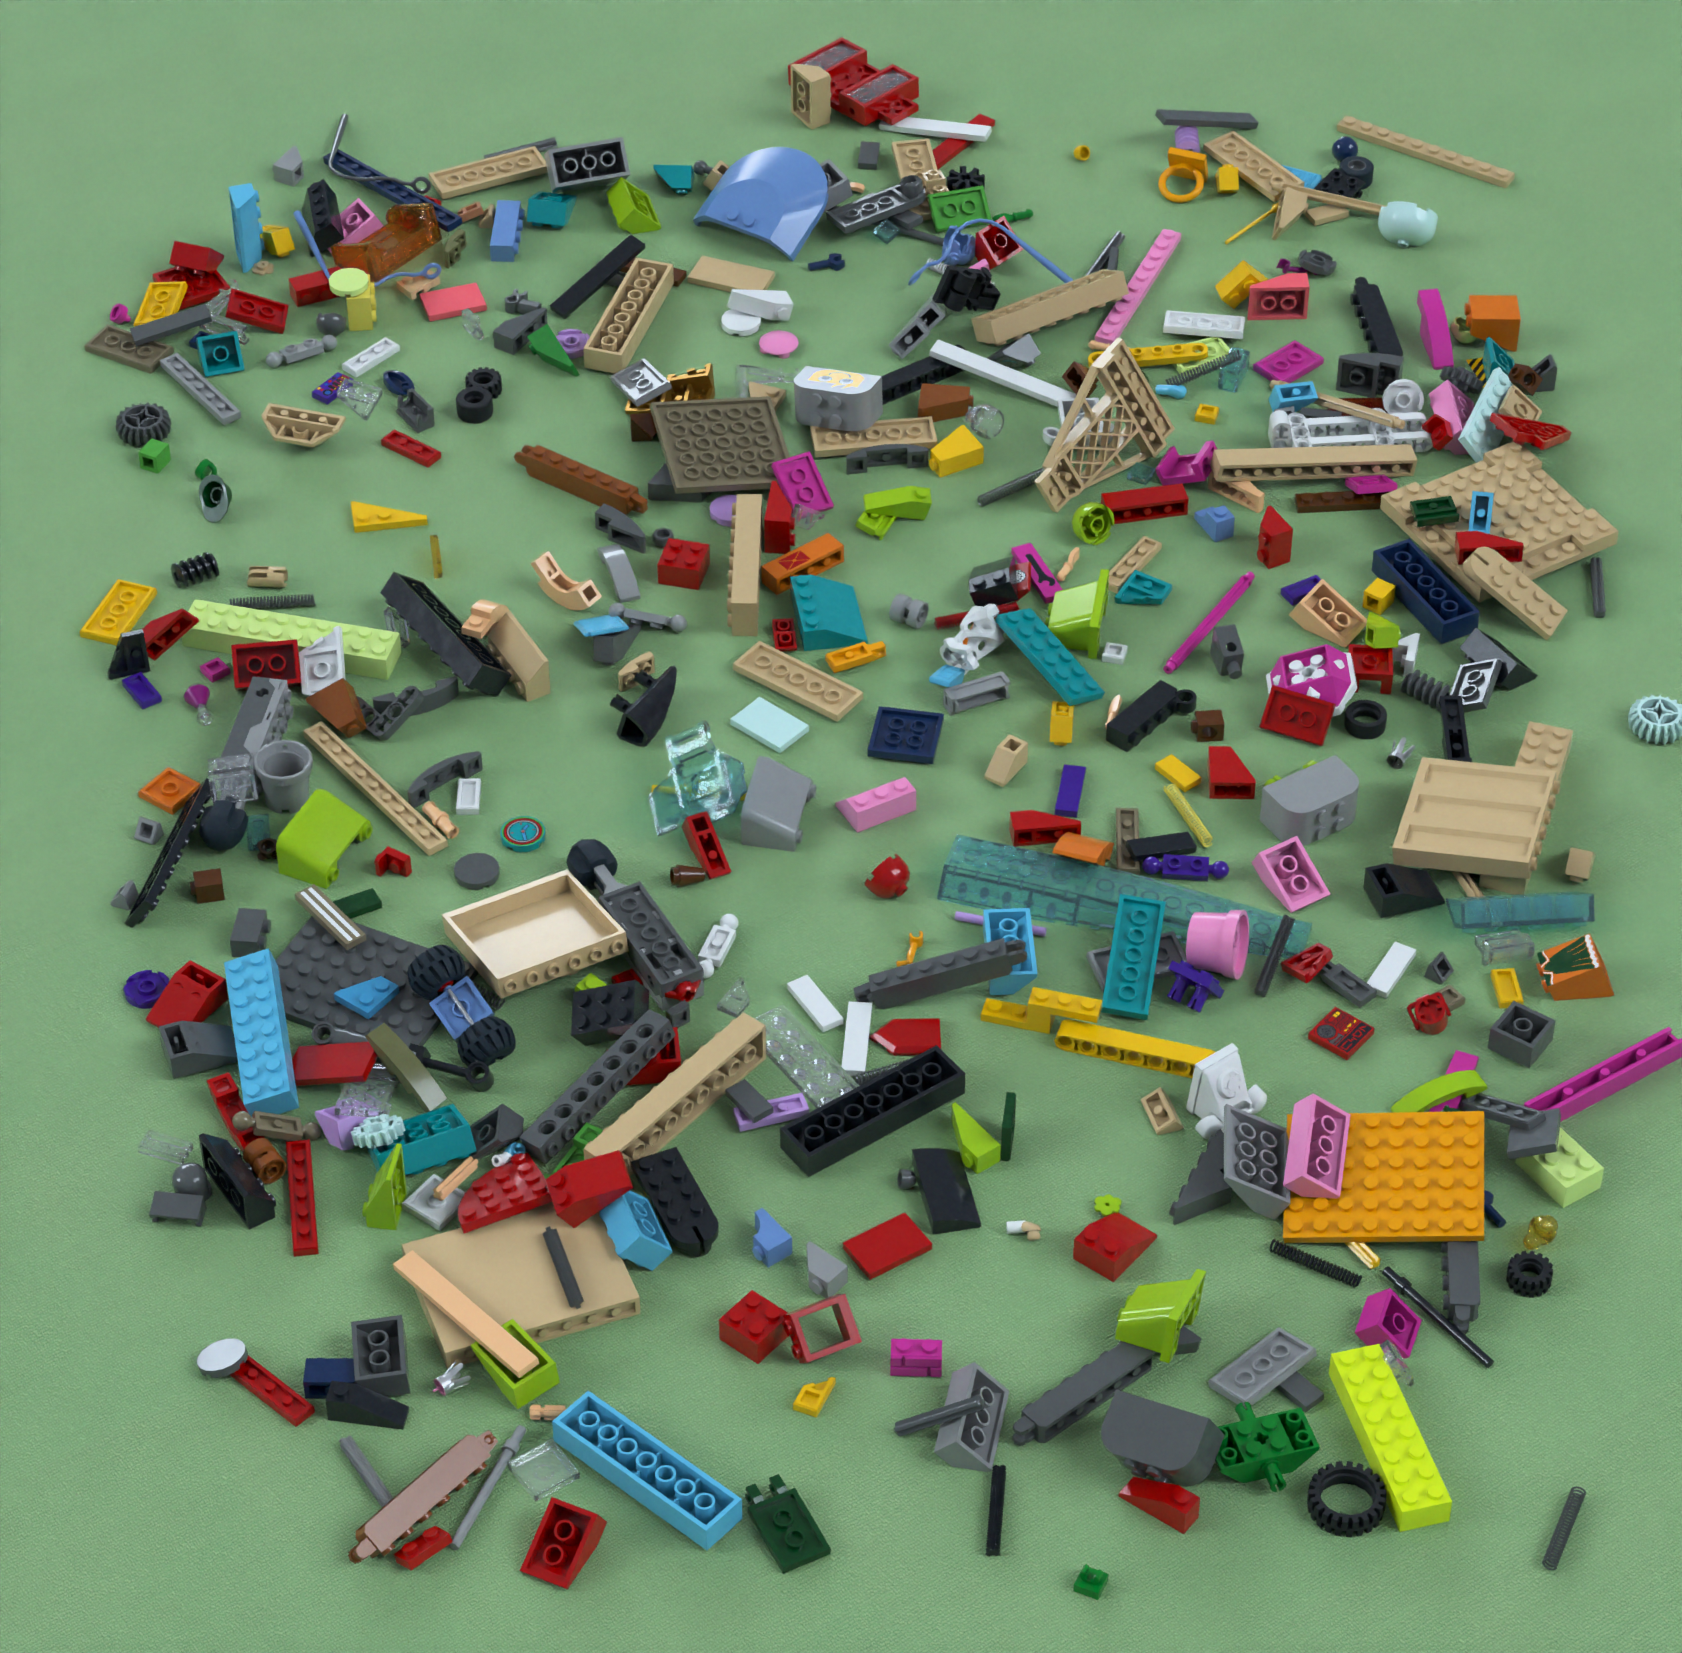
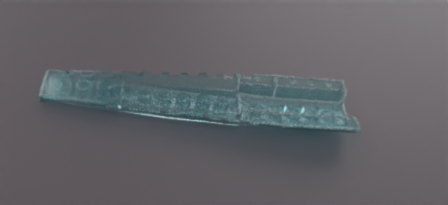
M958 834L944 863L937 895L938 900L980 909L1030 908V915L1033 920L1055 923V920L1066 921V925L1078 926V923L1090 925L1091 929L1097 930L1100 927L1112 928L1113 932L1120 894L1165 901L1161 934L1174 931L1177 939H1181V943H1186L1189 923L1195 912L1228 913L1230 910H1246L1249 919L1248 953L1268 956L1271 950L1270 948L1273 945L1272 943L1283 916L1172 883L1101 865ZM1299 920L1294 921L1295 923H1293V928L1290 930L1289 939H1287V944L1284 946L1285 949L1282 951L1281 957L1290 958L1305 950L1312 930V923Z

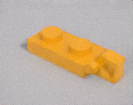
M883 641L873 644L862 642L826 653L825 660L833 673H837L886 656V646Z

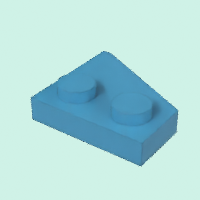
M379 976L336 991L334 993V1000L369 1020L399 994L400 991L398 985Z

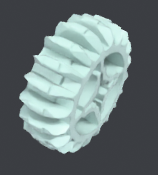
M1651 694L1649 698L1643 696L1642 699H1636V702L1632 704L1628 714L1629 729L1633 730V735H1639V739H1646L1647 743L1650 741L1655 742V744L1662 742L1664 745L1667 741L1674 743L1675 739L1680 740L1682 736V704H1678L1677 700H1670L1669 696L1664 698L1661 695L1655 697Z

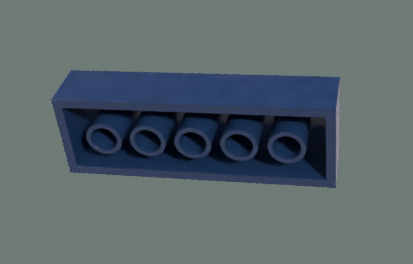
M1410 538L1373 551L1371 571L1378 578L1396 586L1395 596L1440 644L1469 635L1475 628H1478L1480 611Z

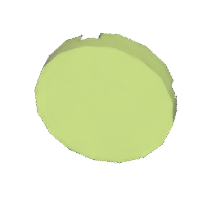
M357 268L340 269L330 275L329 278L330 290L340 297H345V295H350V297L358 296L367 290L369 283L367 274Z

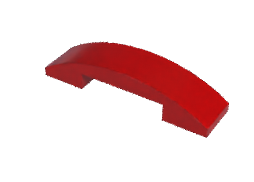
M227 1072L207 1080V1085L216 1107L241 1151L243 1152L252 1141L258 1138H265L264 1136L253 1135V1127H249L244 1131L234 1127V1115L240 1111L247 1113L248 1111L239 1096V1090L230 1073Z

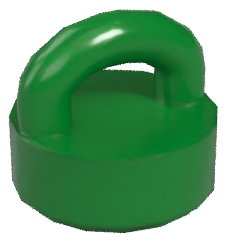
M204 459L197 466L195 476L203 480L210 474L211 470V474L216 475L217 468L211 461Z

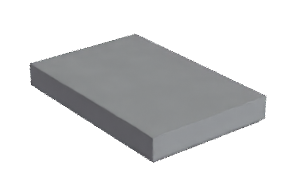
M645 358L610 377L612 383L637 407L672 388L670 382Z

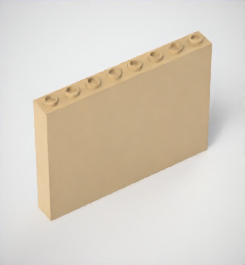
M552 1202L467 1233H463L460 1227L402 1244L403 1256L413 1250L500 1326L514 1319L536 1343L640 1314V1297L623 1259L615 1252V1244L607 1234L608 1229L605 1222L599 1216L600 1211L573 1228L557 1216ZM549 1226L551 1229H557L584 1299L579 1309L569 1306L546 1245L543 1233L546 1231L545 1228ZM414 1287L446 1368L448 1369L455 1361V1366L459 1363L464 1365L478 1361L479 1358L471 1348V1344L476 1342V1340Z

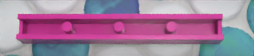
M1667 1027L1525 1102L1524 1106L1539 1111L1559 1108L1561 1121L1681 1058L1682 1038L1678 1040L1671 1034L1672 1029Z

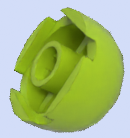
M1088 502L1081 505L1075 511L1072 518V529L1075 535L1085 543L1092 545L1101 544L1111 534L1109 531L1111 525L1114 526V514L1110 508L1101 503Z

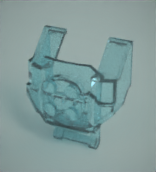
M706 720L679 734H671L665 737L669 760L673 766L667 778L655 787L652 793L648 794L658 836L678 829L686 817L704 811L708 812L712 823L717 822L735 813L740 798L747 792L743 762L716 749L710 738V726ZM700 735L699 738H696L692 741H689L685 744L678 746V743L690 739L694 736Z

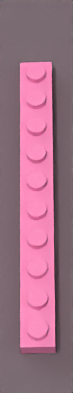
M1167 229L1161 231L1127 285L1129 294L1122 296V300L1115 303L1095 335L1096 342L1110 343L1111 345L1120 337L1180 242L1181 233Z

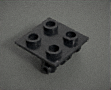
M1334 168L1314 189L1350 198H1360L1363 194L1361 188L1366 182Z

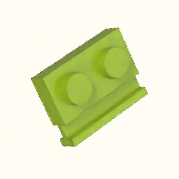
M864 510L857 520L855 527L872 536H878L879 540L882 541L898 517L865 513Z

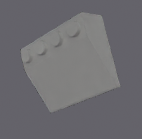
M1226 1104L1224 1106V1181L1254 1212L1275 1220L1290 1204V1190L1283 1186L1289 1145L1287 1128Z

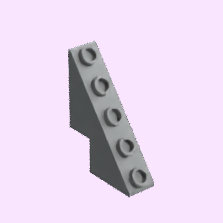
M931 295L890 342L889 346L892 352L901 359L930 334V330L945 317L946 308L943 304L935 303L932 299L934 295Z

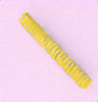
M1176 784L1164 786V792L1202 846H1211L1212 843H1209L1213 837L1184 798L1181 791H1179Z

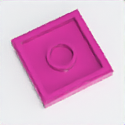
M1384 474L1345 478V486L1356 494L1391 492L1397 489V483Z

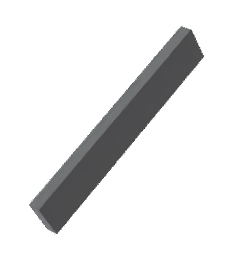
M1157 109L1155 116L1163 125L1255 129L1259 123L1250 113Z

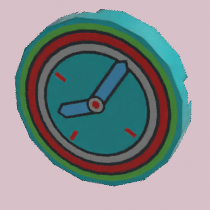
M530 816L511 818L501 828V841L506 848H513L515 852L536 850L545 841L546 833L543 823Z

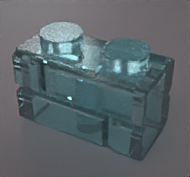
M1232 347L1228 353L1231 355V352H1233L1234 354L1235 350L1238 355V349L1241 360L1220 368L1218 388L1235 393L1238 391L1249 369L1250 352L1242 348Z

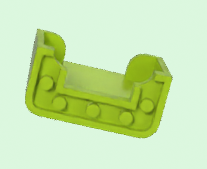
M316 789L278 837L276 852L279 873L327 889L332 882L337 880L339 875L337 861L356 838L358 841L363 842L371 836L373 828L370 821L327 790Z

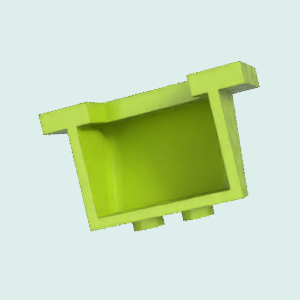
M1101 569L1098 581L1055 592L1053 603H1049L1048 616L1050 617H1046L1045 625L1065 648L1088 651V658L1097 659L1100 627L1108 604L1109 570Z
M1196 1269L1191 1279L1138 1285L1133 1295H1128L1125 1307H1121L1119 1310L1115 1339L1161 1353L1160 1361L1170 1363L1177 1351L1182 1326L1184 1324L1191 1326L1198 1315L1206 1271Z

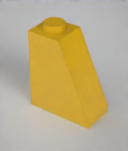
M961 425L930 450L929 466L941 478L983 464L984 447L965 425Z

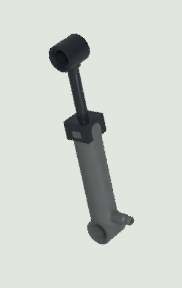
M329 1022L317 1023L311 1033L317 1045L368 1042L365 1034L333 1027ZM325 1034H330L329 1038L322 1040ZM412 1043L408 1046L426 1069L430 1068L465 1077L478 1092L487 1091L494 1084L492 1072L482 1061L473 1062L468 1068L430 1059L431 1054L426 1047ZM377 1057L375 1062L382 1063L380 1058ZM485 1073L482 1079L475 1080L478 1074Z

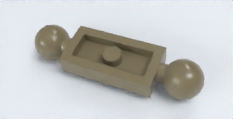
M240 1111L233 1117V1125L236 1129L244 1131L249 1127H253V1135L289 1141L301 1140L302 1136L306 1140L315 1141L321 1136V1128L317 1123L309 1122L303 1126L301 1125V1118L260 1111H254L252 1117L249 1113Z

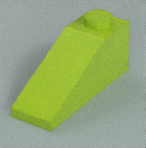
M905 486L864 494L863 496L865 513L925 520L932 505L930 488Z
M956 1102L953 1103L951 1121L962 1161L966 1167L979 1174L1000 1162L1001 1145Z

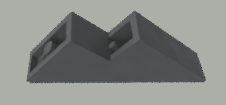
M1221 1129L1216 1132L1215 1136H1210L1206 1152H1201L1197 1168H1192L1188 1184L1183 1185L1180 1190L1179 1200L1172 1203L1169 1215L1173 1216L1174 1225L1231 1203L1232 1188L1224 1181V1133Z

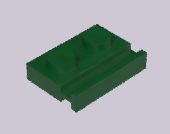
M1451 496L1410 501V510L1414 520L1417 521V527L1459 522V513H1457V508Z

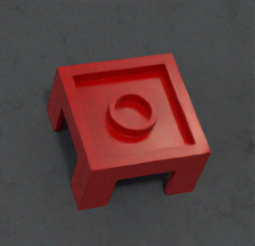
M1349 644L1348 653H1351L1357 682L1355 693L1359 689V680L1381 681V694L1391 695L1393 681L1392 648H1372L1369 645Z

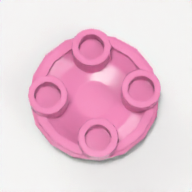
M781 330L768 332L759 340L761 353L778 355L781 359L790 357V353L799 344L798 338L794 334Z

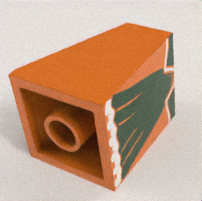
M1590 933L1537 953L1540 963H1537L1536 966L1540 976L1545 978L1541 980L1546 994L1551 993L1554 1001L1614 996L1604 961Z

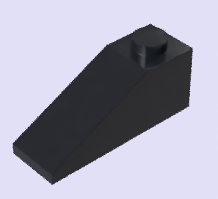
M331 1381L325 1400L327 1417L330 1421L404 1430L409 1413V1406L355 1383Z

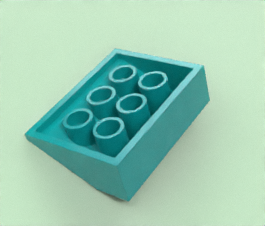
M815 575L790 577V597L804 651L848 647L862 642L868 644L853 586Z
M454 1104L403 1120L405 1126L403 1135L397 1136L398 1139L393 1140V1143L389 1145L378 1146L374 1149L368 1148L366 1145L378 1172L396 1144H402L405 1175L419 1174L425 1168L443 1166L449 1160L455 1158L464 1159L477 1151L470 1125Z

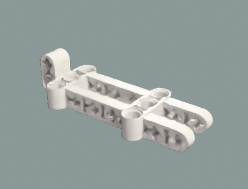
M1373 408L1374 410L1386 413L1383 409ZM1278 410L1273 412L1269 418L1268 437L1271 448L1328 447L1331 445L1361 446L1362 444L1363 446L1402 445V441H1404V444H1411L1414 452H1425L1433 447L1431 434L1422 429V424L1427 420L1421 412L1390 414L1405 421L1403 429H1394L1356 416L1305 418L1301 413L1287 415L1286 412Z

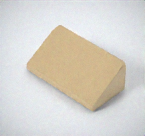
M1161 1087L1140 1099L1157 1135L1184 1129L1169 1096Z

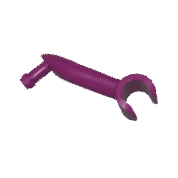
M1281 258L1276 268L1283 269L1282 272L1284 274L1287 271L1295 273L1308 272L1303 267L1290 266V262L1284 258Z

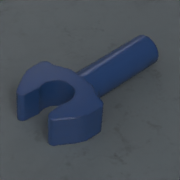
M837 253L829 254L828 260L808 263L809 271L828 267L834 271H839L845 267V260H842V255Z
M1484 1190V1212L1501 1228L1506 1224V1220L1491 1205L1494 1198L1493 1194Z

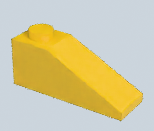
M269 224L262 226L263 234H260V238H263L264 246L270 254L284 257L290 254L289 251L295 250L289 227Z
M1052 701L1049 742H1054V745L1065 746L1067 743H1072L1074 705L1069 706L1066 702Z

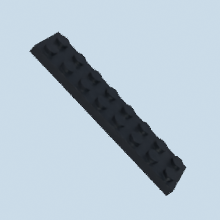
M208 778L202 782L186 801L124 923L127 926L133 928L138 921L142 923L149 913L148 910L152 912L159 902L157 896H160L165 890L167 884L164 882L173 874L175 869L172 866L173 864L176 865L183 854L180 850L184 849L190 840L188 834H191L198 823L195 820L201 817L205 810L203 804H206L213 794L210 790L214 782Z

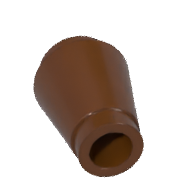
M676 865V867H671L670 869L671 884L677 885V887L705 880L704 868Z

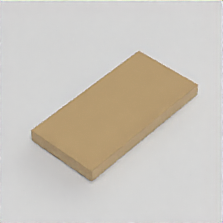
M702 255L689 274L688 283L731 292L732 289L767 290L775 278V271Z

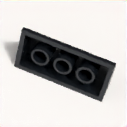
M324 179L313 183L307 188L302 215L321 253L343 240L344 234L336 194ZM308 245L309 254L311 257H314L315 255Z
M204 1133L200 1134L199 1141L203 1168L247 1228L250 1230L275 1218L274 1207L276 1206L274 1196L265 1191L262 1180L253 1175L250 1164L248 1162L244 1163L238 1148H233L226 1139Z

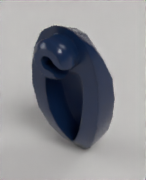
M388 370L383 373V382L392 393L407 396L409 389H415L412 380L404 373L397 370Z

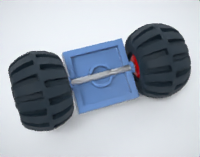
M436 945L419 954L411 962L407 971L411 989L419 997L431 1000L430 1006L453 1039L458 1042V1053L463 1063L469 1066L473 1062L482 1061L489 1066L496 1062V1058L502 1060L513 1053L516 1047V1039L511 1026L504 1020L494 1016L495 1013L468 976L465 977V964L461 955L456 950L447 945Z

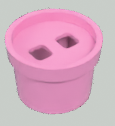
M1230 910L1228 913L1195 912L1191 917L1187 933V963L1194 966V969L1221 973L1224 977L1239 980L1245 968L1249 946V919L1246 910Z

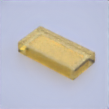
M430 535L434 579L442 578V562L438 536Z

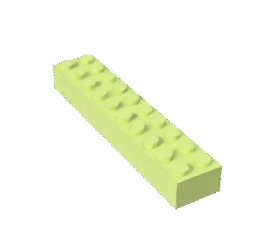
M196 599L188 612L197 617L199 622L182 636V645L185 647L232 654L231 645L297 639L300 652L307 646L313 645L321 636L324 638L333 632L334 627L340 626L343 637L345 673L384 680L389 679L401 654L400 633Z

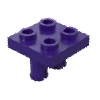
M1172 960L1168 967L1175 975L1176 980L1167 997L1181 1003V999L1188 986L1196 987L1190 1002L1187 1004V1007L1196 1012H1201L1209 994L1221 998L1225 991L1219 986L1220 981L1213 978V975L1204 970L1199 972L1194 969V966L1181 960L1179 964Z

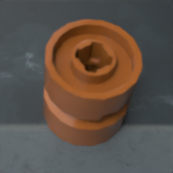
M258 1138L249 1143L243 1151L244 1161L250 1164L253 1173L262 1180L263 1184L276 1182L284 1175L287 1168L286 1162L268 1139Z

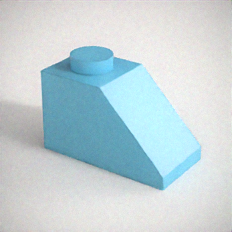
M1313 381L1275 385L1269 397L1273 412L1275 409L1294 406L1295 412H1297L1302 407H1306L1318 400Z
M1472 492L1468 531H1480L1490 534L1494 493Z

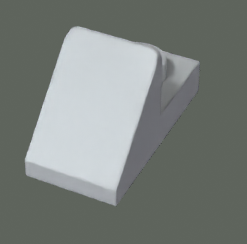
M1414 633L1398 641V648H1392L1393 661L1401 662L1400 667H1404V677L1409 673L1413 674L1418 652L1419 633Z

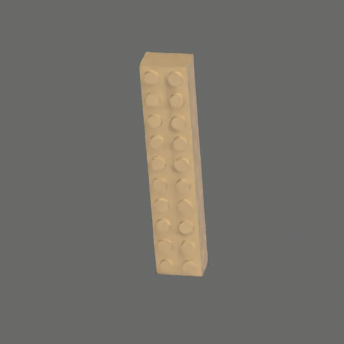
M1529 721L1515 767L1556 771V778L1558 781H1561L1571 748L1573 730ZM1480 874L1479 887L1524 896L1529 880Z
M744 1012L736 1019H733L726 1028L716 1033L712 1040L706 1045L701 1046L692 1057L686 1059L674 1072L669 1073L665 1080L658 1086H654L631 1109L621 1114L611 1126L606 1127L597 1138L588 1142L584 1148V1160L619 1150L622 1153L630 1177L634 1173L631 1169V1161L659 1152L725 1094V1089L740 1082L766 1059V1025Z

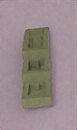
M385 1023L380 1024L365 1035L389 1074L397 1076L406 1092L414 1094L425 1112L431 1111L447 1099L420 1060Z

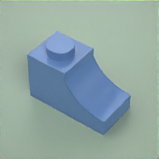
M1225 505L1217 508L1212 506L1195 512L1194 519L1214 542L1233 537L1235 517Z
M763 1208L755 1212V1229L758 1233L753 1236L752 1251L757 1260L770 1267L792 1254V1237Z

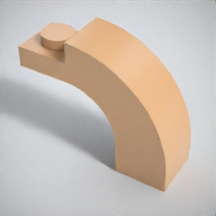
M549 551L544 552L530 563L541 579L538 582L540 588L553 601L570 610L578 611L589 608L602 597L591 579L584 582H576L567 577Z
M485 599L478 600L471 607L470 617L461 627L462 634L482 639L484 635H489L503 615L510 610L503 604Z

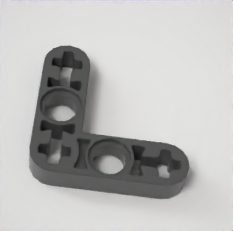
M408 686L382 714H379L361 697L356 696L362 709L364 720H366L368 715L374 714L372 721L366 723V729L381 741L388 740L421 705L424 698L422 692L417 687ZM398 709H402L401 714L398 717L393 718L394 712Z

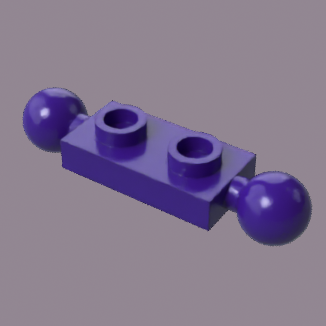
M1164 854L1163 862L1159 861L1156 857L1150 856L1144 859L1142 863V868L1147 874L1153 875L1158 871H1162V878L1208 881V874H1212L1217 879H1223L1229 873V867L1224 861H1216L1213 865H1209V857Z

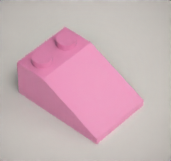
M358 198L340 213L344 239L329 247L328 251L332 255H336L372 243L387 229L376 215Z
M1298 836L1258 853L1252 861V865L1262 882L1290 913L1330 896L1328 888Z

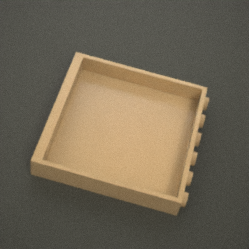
M568 869L442 914L445 934L501 999L629 951L625 930Z

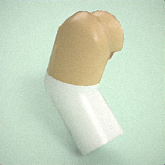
M1025 1220L1006 1222L1007 1234L1027 1233L1029 1241L1040 1239L1039 1231L1041 1229L1039 1225Z

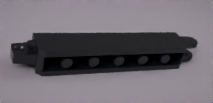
M1365 277L1356 278L1353 294H1350V303L1355 307V317L1359 318V327L1363 329L1364 341L1368 342V352L1403 356V350L1379 287L1375 284H1369Z

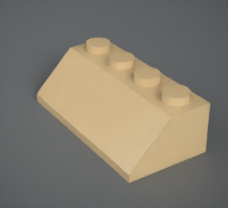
M511 611L506 612L489 633L487 650L512 675L508 681L515 685L517 693L522 695L527 702L550 694L548 659Z

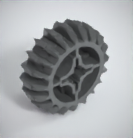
M140 402L139 405L132 404V407H125V411H120L115 426L119 438L124 443L140 447L145 445L151 438L158 441L167 438L171 430V418L163 406H157L156 403L150 405L149 402L141 404Z

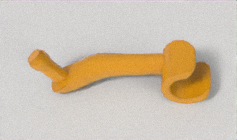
M919 931V937H914L912 933H909L910 948L906 960L897 961V967L913 963L917 948L923 945L922 931Z

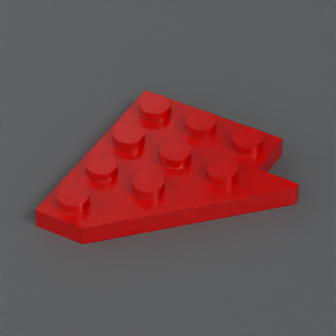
M1492 413L1490 421L1496 425L1495 428L1504 431V435L1511 437L1514 443L1524 445L1525 442L1531 443L1532 446L1540 450H1545L1568 441L1572 433L1564 426L1497 413Z

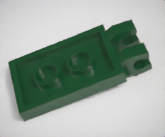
M779 1474L769 1478L771 1483L769 1489L773 1497L764 1500L756 1484L746 1487L747 1494H745V1498L750 1505L748 1507V1514L783 1574L830 1555L831 1548L796 1488L788 1490Z

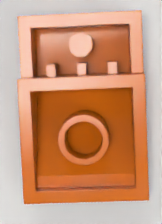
M1067 832L1058 840L1052 853L1062 858L1104 867L1105 861L1111 858L1114 843Z

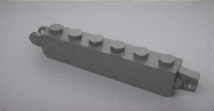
M1004 938L871 974L868 975L869 982L854 988V995L857 1002H875L878 1008L886 1009L1010 975L1013 971V965L1027 960V952L1024 951L1026 944L1022 939L1005 942Z
M1441 1241V1252L1445 1253V1256H1442L1441 1271H1446V1275L1442 1277V1290L1447 1291V1295H1443V1310H1447L1448 1320H1453V1324L1462 1333L1466 1334L1469 1329V1322H1473L1478 1318V1307L1480 1305L1478 1241Z
M1120 1341L1110 1351L1103 1352L1091 1364L1084 1365L1072 1377L1065 1378L1060 1385L1053 1390L1046 1391L1041 1398L1034 1403L1027 1404L1023 1408L1021 1418L1013 1424L1015 1434H1013L1012 1440L1014 1444L1023 1446L1033 1439L1038 1443L1048 1442L1112 1398L1116 1390L1122 1391L1151 1371L1152 1356L1156 1352Z

